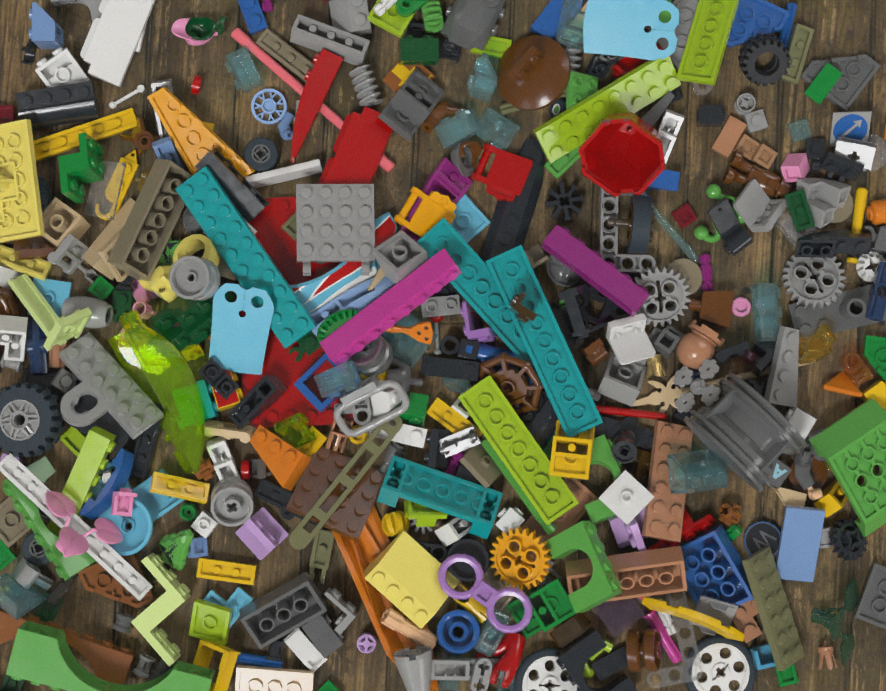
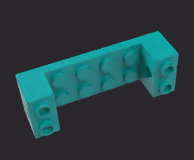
M393 455L377 502L395 508L399 497L472 522L469 534L487 539L493 527L503 493Z

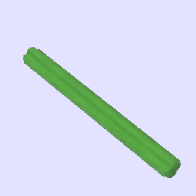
M487 439L483 440L481 445L545 533L551 535L556 531L555 525L552 522L546 525Z

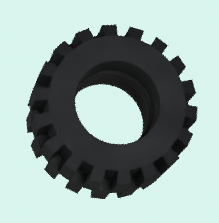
M761 33L756 34V38L751 36L749 38L750 41L748 43L745 41L743 43L744 48L739 50L741 55H738V61L740 62L738 64L742 72L751 83L754 82L757 86L762 84L763 87H766L768 83L774 85L776 80L780 82L782 80L781 76H786L788 73L786 68H790V63L788 62L791 60L788 54L789 51L780 39L774 35L770 36L769 33H765L764 36ZM766 52L773 53V58L768 65L755 67V61L761 54Z

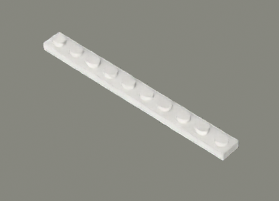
M11 453L0 462V472L60 528H63L66 517L60 518L55 516L46 505L45 492L51 490L13 457ZM76 514L70 515L71 519L68 527L78 531V534L83 535L91 529ZM96 532L85 537L89 544L87 553L138 601L153 587L111 546L100 541L97 538Z

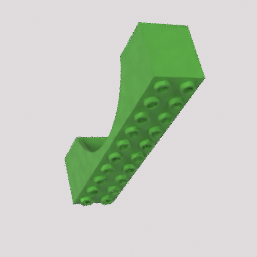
M27 620L18 628L6 675L11 676V679L18 681L25 679L37 686L42 684L48 685L50 689L56 691L61 689L67 691H210L215 674L214 669L178 660L167 672L153 680L130 685L111 683L94 676L82 667L68 646L64 630Z

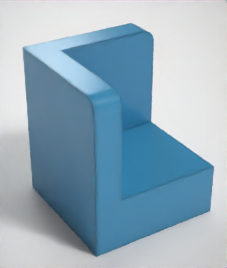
M768 643L749 648L757 670L776 666Z

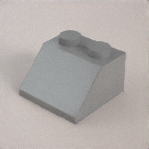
M367 0L329 1L333 27L357 36L372 34L371 23L367 20L369 15Z
M402 230L372 250L385 276L395 285L427 261V251Z
M611 352L601 376L597 393L633 406L640 393L647 366L637 362L621 365L615 354Z

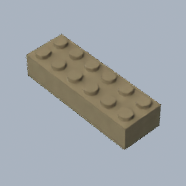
M155 160L107 262L134 279L150 280L185 206L184 201L175 189L192 175L171 160Z

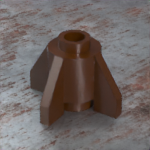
M140 116L137 117V128H134L131 134H120V139L132 142L137 147V155L142 156L145 150L152 146V142L159 139V134L149 133L145 129L143 119Z

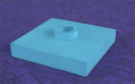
M33 278L34 285L57 316L61 317L63 302L66 298L71 297L73 283L51 279L43 281Z

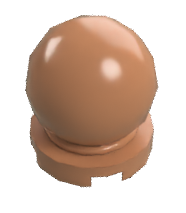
M696 320L691 321L688 326L691 332L684 334L676 346V354L679 361L690 369H699L705 359L711 361L715 354L714 347H721L725 342L723 338L718 339L719 334L706 325L702 324L701 327L696 325Z

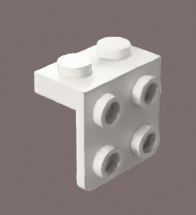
M644 313L608 322L606 338L621 365L652 358L656 354L645 332L647 318Z

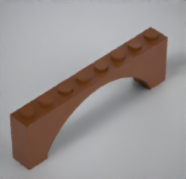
M0 604V645L15 639L18 628L26 620L65 631L67 643L81 653L88 661L96 677L111 683L125 684L136 654L132 652L131 648L114 646V643L109 640L103 639V641L95 639L94 635L88 633L82 635L76 633L77 630L74 628L66 627L64 629L59 627V624L56 622H44L36 615L29 614L26 616L21 614V611L18 609L10 608L9 610L3 608V605Z

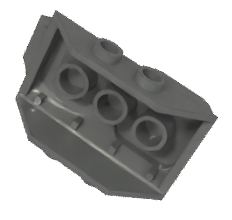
M455 0L453 6H448L445 14L448 17L441 33L447 35L449 42L468 50L477 48L483 51L490 36H495L499 25L496 23L498 19L502 20L506 9L503 7L506 0Z

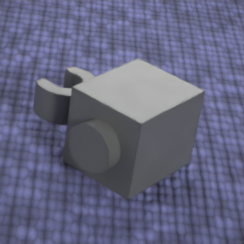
M886 225L876 228L875 231L871 226H864L863 229L869 231V234L872 236L870 250L886 255Z

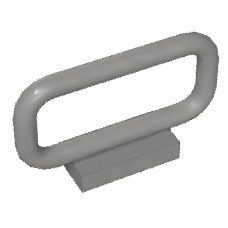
M374 374L342 391L340 396L342 403L335 408L334 419L345 435L357 437L407 411L410 400L399 382L386 380L379 383V379ZM390 387L396 390L402 400V404L394 410L357 429H350L343 420L341 413L344 410Z

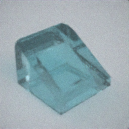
M442 378L449 391L464 393L470 384L469 380Z

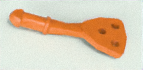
M430 321L420 322L412 327L394 325L384 331L405 333L418 342L431 344L433 337V328Z

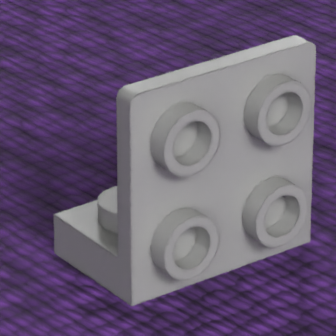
M329 587L324 595L343 611L336 620L335 624L337 626L334 629L341 635L358 613L356 611L357 607L349 600L347 602L341 598L342 594L336 588L331 589Z

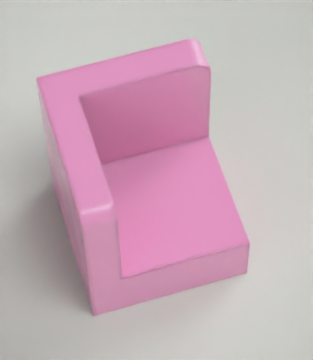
M806 153L788 154L781 165L785 182H797V179L806 177L810 170Z

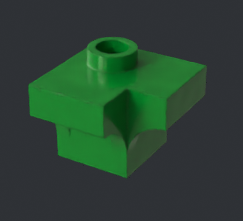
M410 392L409 407L407 411L399 415L402 420H405V424L424 427L429 395Z

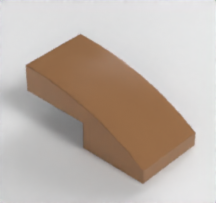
M741 134L733 148L734 152L736 149L742 151L744 158L766 170H769L778 154L765 144L758 143L746 134Z

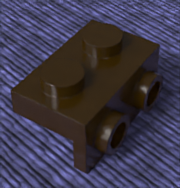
M521 292L519 295H514L509 305L512 307L509 311L516 314L515 318L523 323H530L534 321L537 314L520 304L526 295L524 292Z
M637 449L636 458L632 462L627 463L625 470L647 489L651 453Z

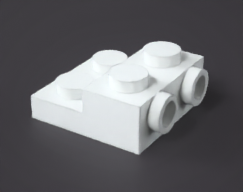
M60 46L52 52L53 56L47 60L44 57L36 63L38 67L35 68V71L48 88L90 80L67 47L63 49Z

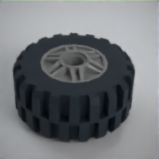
M14 383L1 389L0 449H3L4 454L9 455L11 453L13 457H33L44 454L45 451H49L54 447L53 443H58L61 438L58 435L63 433L65 428L61 424L65 420L61 416L60 404L57 402L59 398L57 395H52V391L49 388L42 387L40 384Z

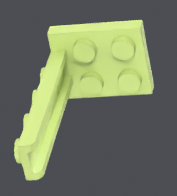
M26 273L7 282L48 337L43 345L47 352L54 345L59 344L61 346L66 344L67 340L72 337L75 339L79 338L92 315L89 307L83 310L77 309L66 317H58Z

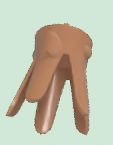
M825 640L824 646H818V670L822 668L824 655L829 670H832L833 667L832 657L838 668L833 655V646L826 645Z

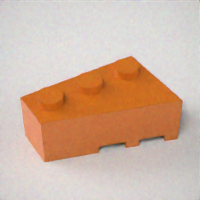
M261 425L258 426L250 439V443L280 485L291 491L312 458Z

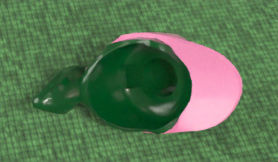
M220 16L216 22L208 17L178 19L173 23L171 31L177 37L184 38L189 45H204L213 36L223 34L226 17Z

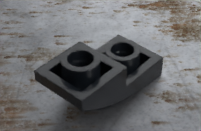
M595 54L586 72L604 80L611 64L615 65L619 56Z
M211 357L197 369L200 375L225 400L240 387Z

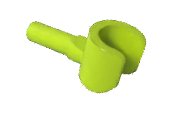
M604 639L607 646L592 656L590 660L593 661L603 650L609 653L613 648V642Z

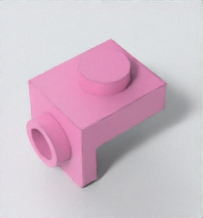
M120 488V492L113 491L110 515L132 517L133 499L137 497L138 493H131L132 489Z

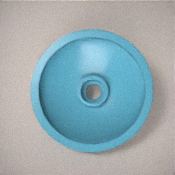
M133 499L132 517L110 515L111 506L98 516V518L111 520L121 531L124 538L122 542L108 544L121 556L139 552L147 545L153 531L151 514L147 507L136 499ZM128 523H131V524H132V528H131V529H128V527H127Z

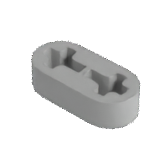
M479 657L474 661L469 681L471 691H487L492 663L486 657ZM485 661L487 668H484L482 674H480L481 668L478 665ZM481 677L480 683L483 684V687H479L477 690L474 684L478 683Z

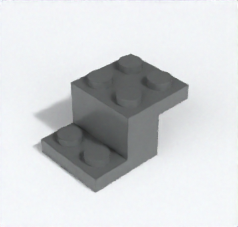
M415 68L378 118L409 141L440 101L445 91Z

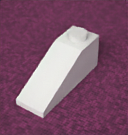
M390 421L389 424L390 426H395L396 422ZM402 423L401 429L391 441L423 448L428 429ZM376 428L368 431L369 436L374 432ZM381 430L376 437L386 440L389 435Z

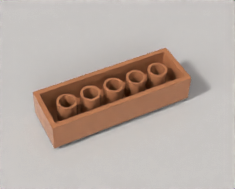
M681 546L607 556L612 563V570L615 576L620 581V588L623 593L605 602L687 591ZM590 558L565 562L569 594L584 587L590 581L593 573Z

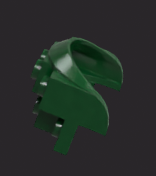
M226 292L225 299L231 303L235 302L231 294ZM214 295L212 299L209 298L204 301L184 299L178 296L150 319V324L177 354L189 345L195 344L197 346L211 336ZM176 323L180 325L177 327H172Z

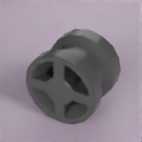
M117 612V620L113 623L112 628L120 632L131 633V621L135 617L127 613Z

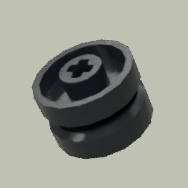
M462 537L449 547L447 557L456 553L470 555L481 564L484 573L487 571L489 565L488 551L478 539ZM456 562L448 567L450 573L459 580L465 582L476 580V573L468 563Z

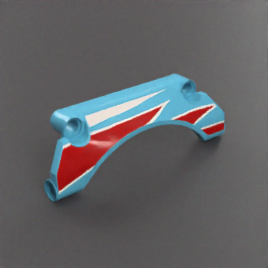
M389 211L374 219L376 248L397 234L398 228ZM375 258V262H369V275L361 276V262H342L331 271L316 279L290 285V287L311 315L339 295L373 278L380 265Z

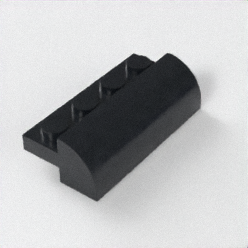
M93 81L15 93L19 109V120H31L32 130L101 118Z
M541 391L538 402L539 408L536 411L532 410L524 413L519 418L542 451H544L555 435L558 418L547 394Z

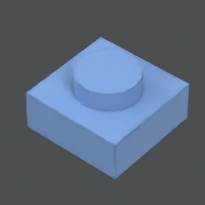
M203 536L193 537L187 558L208 556L207 538Z

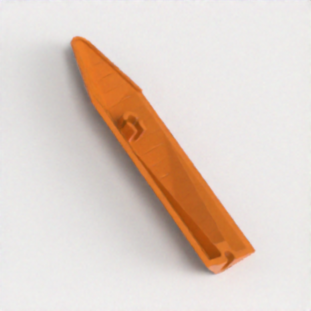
M373 506L357 542L334 531L332 533L385 653L395 664L394 652L410 647V650L416 649V646L419 645L400 632L392 630L381 623L382 615L389 607L402 614L409 621H413L364 578L363 571L391 543L389 537L382 529L381 519L375 506ZM426 623L423 628L429 630L428 625ZM432 649V659H434V651H433V649ZM437 680L430 681V691H438Z

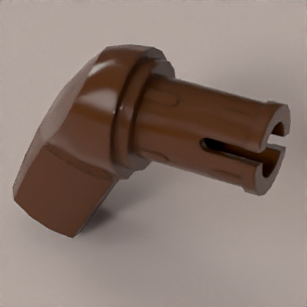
M441 101L423 121L421 128L424 132L430 134L446 116L462 120L465 108L448 105L447 101Z

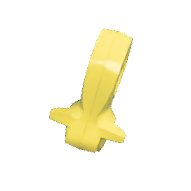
M192 234L184 238L176 247L172 265L157 267L149 281H138L142 288L154 292L160 298L171 303L178 296L171 288L169 274L173 264L178 259L184 256H192L196 251L205 249L202 258L212 261L218 267L221 255L208 237L202 234Z

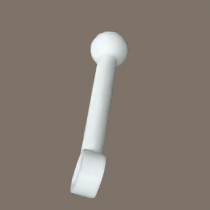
M138 85L137 89L115 102L111 101L109 107L112 109L116 108L119 103L133 95L143 93L145 87Z

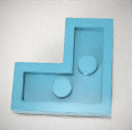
M238 587L227 601L214 590H211L203 600L232 608L231 628L240 616L239 610L250 604L254 598L241 587Z

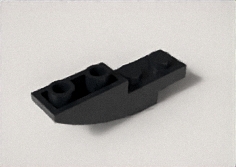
M829 230L811 233L797 238L794 256L833 258L834 254H869L872 236L871 234H851L850 230Z

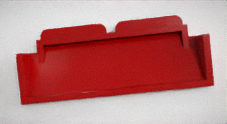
M365 106L362 114L353 111L352 114L346 116L333 146V151L336 154L334 158L328 159L318 184L372 183L393 133V129L378 118L380 112Z

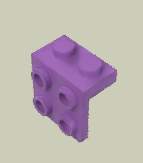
M462 301L460 311L465 319V325L463 326L465 336L470 340H478V342L483 343L495 341L494 338L499 336L492 328L480 329L478 313L467 301Z

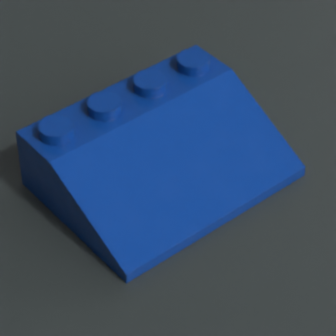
M722 524L680 545L684 558L687 590L696 605L701 595L738 606L754 599L742 559Z

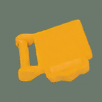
M412 186L410 196L400 213L396 214L393 219L422 238L443 218L451 225L455 218L453 212L456 209V204L451 202L450 198L446 195L432 191L428 196ZM417 197L422 200L408 222L405 218Z

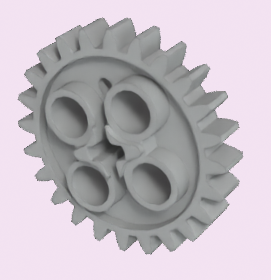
M792 255L790 258L791 262L787 261L785 264L788 268H784L782 271L786 274L782 276V280L786 281L783 283V287H788L786 294L792 293L790 300L798 299L797 305L803 302L804 308L808 304H811L813 310L816 304H818L820 309L823 308L824 303L830 306V300L835 302L837 300L836 295L840 296L842 293L840 289L845 287L841 282H844L846 277L840 276L845 270L839 269L842 263H835L836 256L833 258L795 257ZM818 263L822 268L816 269L812 264ZM796 272H802L805 277L799 278ZM822 280H830L831 285H825ZM812 288L815 293L809 294L805 289Z
M655 265L654 271L647 267L646 274L640 271L641 278L634 277L637 282L636 285H642L643 287L653 286V289L647 292L650 294L647 301L636 313V315L645 314L647 318L646 325H649L651 321L654 327L657 326L658 322L664 327L665 321L672 325L671 319L674 318L678 321L677 315L684 316L682 309H688L685 302H691L690 298L687 297L691 294L690 290L687 289L689 284L688 282L684 283L686 280L684 276L679 277V271L673 274L674 270L672 267L668 271H666L665 265L662 266L661 270ZM657 280L660 281V283H659V288H660V291H661V294H662V295L660 296V298H661V304H662V312H659V302H658V299H657V297H658V290H657V286H656V281H657ZM666 283H673L671 288H663ZM668 301H674L671 307H666L665 304ZM654 303L655 307L653 309H646L648 304Z

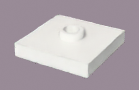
M625 470L599 497V500L628 526L653 500L654 496Z

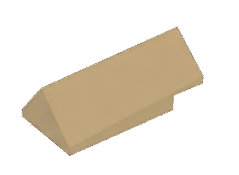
M132 198L128 199L82 256L93 268L112 281L114 276L97 251L124 227L135 204Z

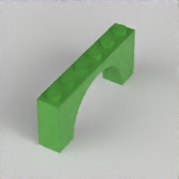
M46 456L26 467L43 484L56 472ZM8 479L4 480L2 483L4 493L13 500L15 510L23 515L25 525L34 532L36 542L43 546L47 559L50 562L53 561L60 578H64L66 581L96 562L87 552L64 558L63 553L55 546L59 537L54 535L45 526L38 507Z

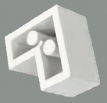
M0 315V345H5L4 360L24 362L28 317Z

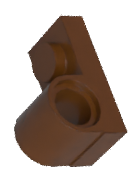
M593 338L579 348L593 367L609 356L600 338Z

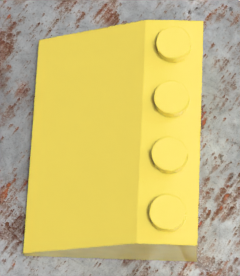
M405 530L363 571L364 578L421 629L437 613L448 598V595L441 589L438 582V570L441 563ZM447 569L446 580L448 585L454 589L460 581Z

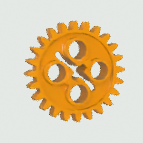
M521 526L517 527L516 531L512 527L509 529V533L505 530L502 532V536H497V541L492 543L495 548L491 549L490 553L494 554V556L490 557L489 560L495 563L491 568L497 569L494 575H501L499 581L506 580L505 586L512 583V587L517 588L519 585L520 590H523L526 585L529 590L532 588V584L536 587L539 585V581H544V576L549 574L547 569L552 565L547 561L551 560L552 557L548 556L547 553L551 549H545L544 546L547 544V541L541 543L542 535L535 537V530L529 533L528 527L523 532ZM513 541L519 544V549L513 546ZM530 551L536 554V559L530 556ZM505 558L511 561V566L506 564ZM522 568L527 569L528 575L522 573Z

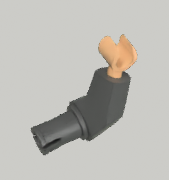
M806 443L807 447L805 449L800 448L801 453L798 456L795 455L794 477L803 490L808 489V497L811 500H816L823 497V493L820 488L813 489L812 487L815 484L810 474L813 461L811 457L813 447L811 446L809 449L810 444Z

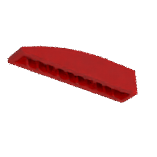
M323 48L320 54L316 53L312 64H315L312 71L308 69L304 77L306 83L299 100L291 141L290 162L293 164L343 62L342 57Z

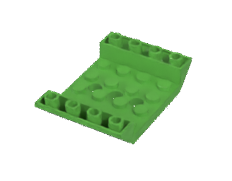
M870 398L809 439L816 454L826 459L858 518L855 520V523L863 537L868 536L886 523V411L873 398ZM875 465H878L880 468L877 475L873 474V467ZM862 475L864 477V482L862 485L859 486L857 484V479L859 476Z

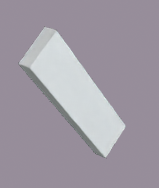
M316 159L249 175L244 178L256 189L322 173L323 170L320 160Z

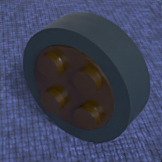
M631 196L627 219L608 218V226L626 227V248L628 253L646 254L648 244L652 243L653 231H651V224L655 222V213L652 208L651 196Z

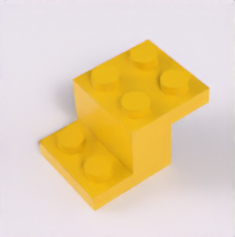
M559 420L556 421L549 476L589 480L595 426L570 438L566 437Z

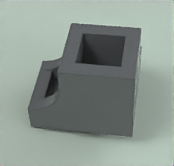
M668 324L663 330L654 327L648 338L655 351L669 359L684 334Z

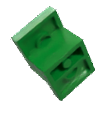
M86 132L78 134L80 152L58 156L61 193L76 204L84 203L86 192L83 185L103 181L105 166L102 162L103 147Z
M557 578L541 588L537 586L525 593L532 604V617L529 624L521 632L527 639L541 630L543 632L548 631L576 614L568 595ZM518 598L508 603L507 608L515 622L518 623L525 613L523 603Z

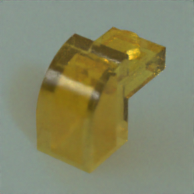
M822 324L813 336L799 338V364L817 362L833 351L831 346L837 338L829 324Z

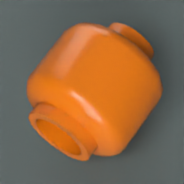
M886 199L873 200L866 207L867 219L872 224H886Z

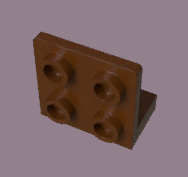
M43 236L13 241L15 261L46 259L49 253L55 252L58 248L53 247Z

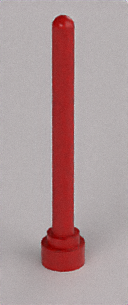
M595 405L598 412L603 414L656 420L666 419V414L663 412Z

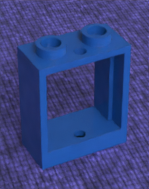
M325 353L294 383V386L319 412L323 413L341 396L342 391L348 389L356 380L353 378L355 374L348 367L344 369L342 365L336 366ZM328 360L346 380L323 402L305 382Z

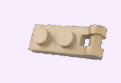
M205 420L198 426L199 434H205L207 437L222 436L224 439L237 438L243 443L249 442L256 431L251 425H246L239 429L235 423Z

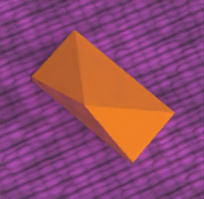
M843 371L821 384L819 388L848 396L862 397L861 391Z

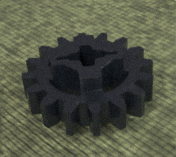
M852 518L841 519L839 522H835V527L830 528L833 535H829V538L832 539L829 545L834 546L832 552H838V558H843L844 561L857 560L858 557H862V552L867 551L864 544H868V541L864 539L857 524L853 522Z

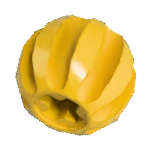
M399 510L385 514L381 525L387 536L394 537L398 536L403 530L408 532L410 520L405 518L403 511Z

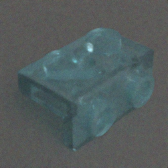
M488 107L478 121L473 133L496 148L506 151L521 127Z

